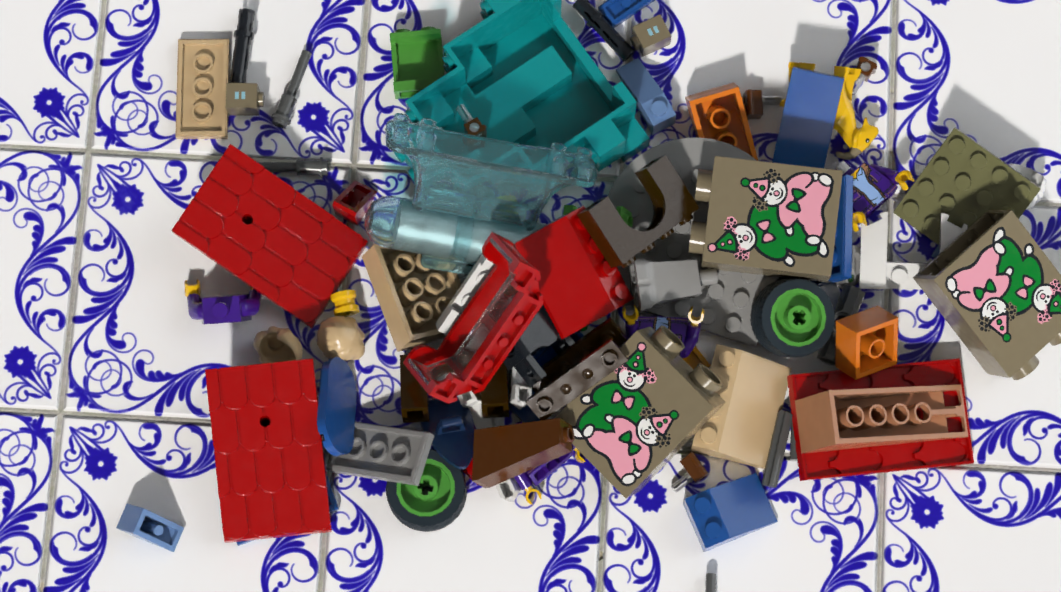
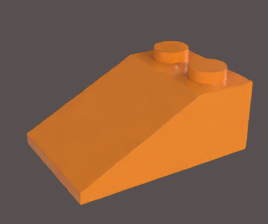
M733 82L685 96L696 138H708L728 143L743 150L758 161L738 85Z

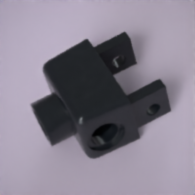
M512 299L493 313L497 320H499ZM542 305L503 363L508 371L514 367L527 385L532 387L547 374L531 353L538 348L551 346L558 355L575 342L570 335L561 339L544 305Z

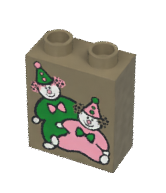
M715 156L713 171L698 169L695 201L709 202L707 223L692 221L688 253L703 254L701 268H715L716 270L783 278H801L827 283L832 271L843 171Z
M988 210L913 277L987 374L1007 378L1012 377L1013 380L1022 379L1039 365V359L1035 355L1048 343L1052 346L1061 344V274L1012 210Z
M662 325L656 331L651 326L637 330L620 348L627 356L628 361L568 403L555 417L561 418L572 425L574 430V441L572 444L626 499L640 492L726 403L717 394L723 387L721 380L703 364H698L693 370L678 355L685 348L682 341L670 329Z

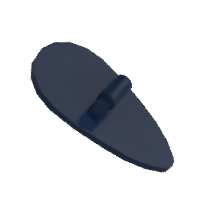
M437 398L430 400L429 422H420L422 430L434 435L432 446L445 461L457 469H466L471 463L474 453V422L471 411L468 407H463L460 400L450 404Z

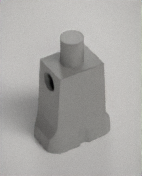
M636 258V261L629 265L630 292L639 313L649 310L654 305L695 298L702 294L701 286L718 283L716 269L698 270L697 260L652 262L644 258Z

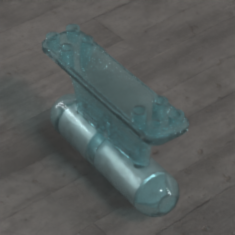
M396 113L393 120H389L386 124V146L393 152L407 155L410 159L415 182L413 200L396 196H381L372 202L364 218V227L373 244L383 248L422 254L421 265L424 268L468 275L482 255L483 244L491 232L510 240L514 244L547 225L537 222L547 202L559 190L568 186L586 188L594 186L597 180L595 162L591 159L593 153L584 147L578 148L576 153L566 151L567 147L561 143H552L550 148L534 147L444 130L441 127H436V122L432 119L423 118L419 124L409 122L410 118L406 114Z

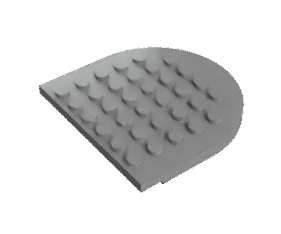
M708 138L675 139L652 147L635 158L615 180L608 197L615 208L623 206L632 213L633 229L645 231L653 218V203L635 172L653 159L666 155L694 200L698 169L713 171L715 156L757 160L743 150L722 141ZM695 201L699 209L692 213L693 219L680 226L677 224L674 226V233L662 240L658 238L654 241L655 247L644 254L639 252L635 255V258H644L652 262L697 260L698 270H706L707 268H701L703 254L688 253L692 221L707 223L709 202ZM621 265L617 266L630 291L629 266L625 268ZM716 270L718 283L701 286V295L695 298L654 305L646 311L661 317L688 318L689 309L692 306V315L694 317L701 316L703 308L705 314L703 321L700 322L701 330L756 347L758 340L753 334L750 321L752 305L759 292L767 285L777 281L779 277ZM633 299L625 305L634 307Z

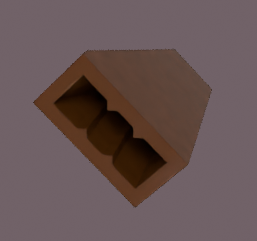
M561 418L475 429L472 481L483 488H490L572 452V442L574 441L572 425Z

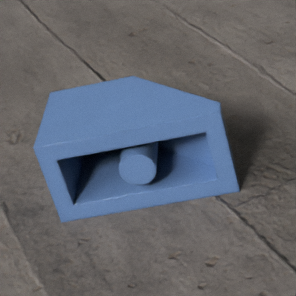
M128 503L116 527L125 533L171 552L175 551L184 527Z

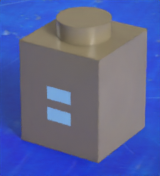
M660 14L633 26L630 41L636 51L639 50L642 57L670 45L671 34Z
M226 83L225 108L228 115L259 116L260 107H264V92H260L258 84Z

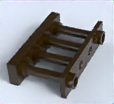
M611 317L541 367L547 375L532 386L535 394L526 399L525 403L540 420L549 418L628 361L627 356L619 348L621 344L627 341L626 335Z

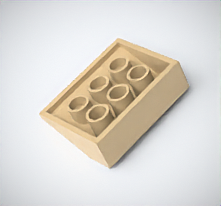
M392 241L374 244L362 256L397 352L445 338L446 335L437 330L436 322L461 286L450 253L392 243Z
M716 344L710 370L723 384V387L717 394L726 403L694 435L690 451L765 469L777 413L783 408L788 386L787 376L791 374L792 368L743 350Z

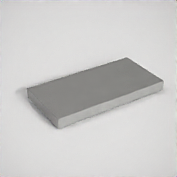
M355 422L354 444L351 452L336 457L330 454L326 470L331 473L419 486L434 435L424 431Z

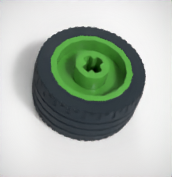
M801 278L780 279L767 285L756 296L750 314L752 331L758 342L771 353L782 357H804L818 351L829 340L835 325L834 306L830 297L819 285Z
M430 449L419 486L387 481L386 497L391 511L402 524L417 531L430 532L450 525L460 515L466 502L467 486L462 470L450 465L436 450ZM429 487L432 489V492L428 491V495H423L422 490Z

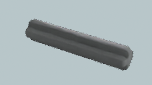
M779 410L777 413L762 484L769 488H776L778 485L792 423V414L789 411Z

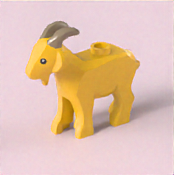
M789 62V83L793 67L814 71L816 64ZM834 66V75L844 77L845 79L833 129L839 133L850 148V151L846 153L836 152V156L840 159L850 160L856 158L870 146L877 137L879 130L878 127L868 123L867 117L864 118L861 128L856 126L852 92L854 83L860 76L861 69ZM786 98L779 103V107L784 108Z

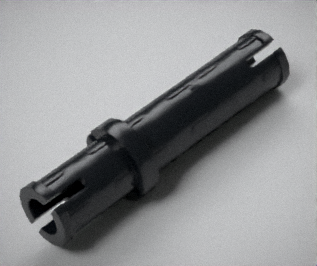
M577 0L572 7L587 21L586 25L590 29L593 28L618 54L623 62L633 56L636 50L604 18L605 14L602 11H597L588 0Z
M239 9L237 29L233 35L235 47L229 83H246L251 40L254 39L252 31L255 11L251 9Z

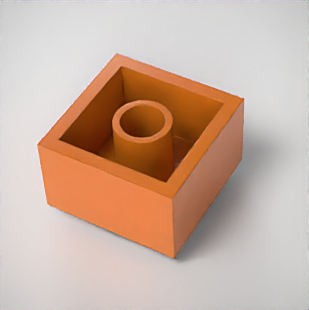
M877 305L836 320V368L856 380L897 364V316Z

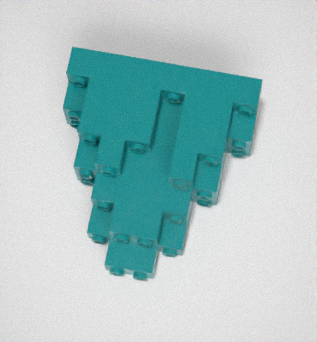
M481 0L479 4L482 9L480 14L483 20L443 46L444 56L442 59L445 63L443 67L447 74L405 101L407 109L405 115L414 126L393 139L396 147L393 149L394 154L401 163L405 161L410 167L407 171L416 184L420 182L426 188L448 173L456 187L461 185L465 192L487 177L493 182L514 167L524 181L528 179L532 186L554 171L559 176L583 159H585L590 167L595 166L598 172H600L619 158L624 163L648 147L650 140L649 136L635 119L637 101L622 81L613 87L562 19V0ZM461 104L465 105L473 119L477 117L481 124L486 126V139L474 146H469L468 138L464 132V121L456 110Z

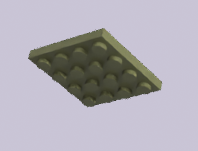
M955 127L893 213L939 245L941 213L948 214L949 218L947 221L962 228L964 223L967 224V229L988 210H1012L1019 219L1041 188Z

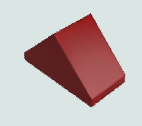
M354 180L334 200L332 206L335 215L359 226L377 191Z

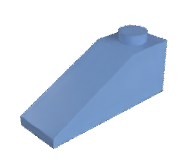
M639 58L616 69L620 80L637 101L636 108L652 135L675 124V111L664 92Z

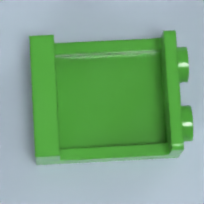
M428 26L418 31L398 29L395 33H390L395 99L410 98L445 75L444 61L442 59L441 29Z

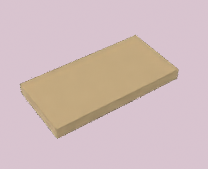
M178 39L176 139H228V112L225 106L226 83H229L230 68L229 39Z

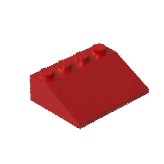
M584 205L562 215L514 243V251L518 256L540 271L541 280L538 282L540 293L543 295V305L561 339L597 321L633 299L617 267H610L577 214L585 209Z

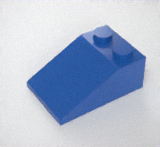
M757 473L709 488L687 497L683 501L684 508L703 552L778 522Z

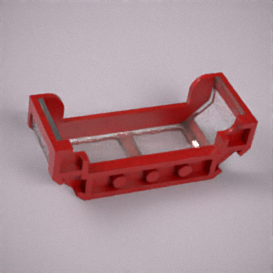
M491 232L483 244L482 254L488 261L494 263L495 266L439 348L436 350L427 345H418L410 351L403 361V364L428 395L448 404L458 401L457 396L472 391L476 394L484 391L544 304L538 282L541 280L540 271L524 259L514 248V244L510 240L494 232Z

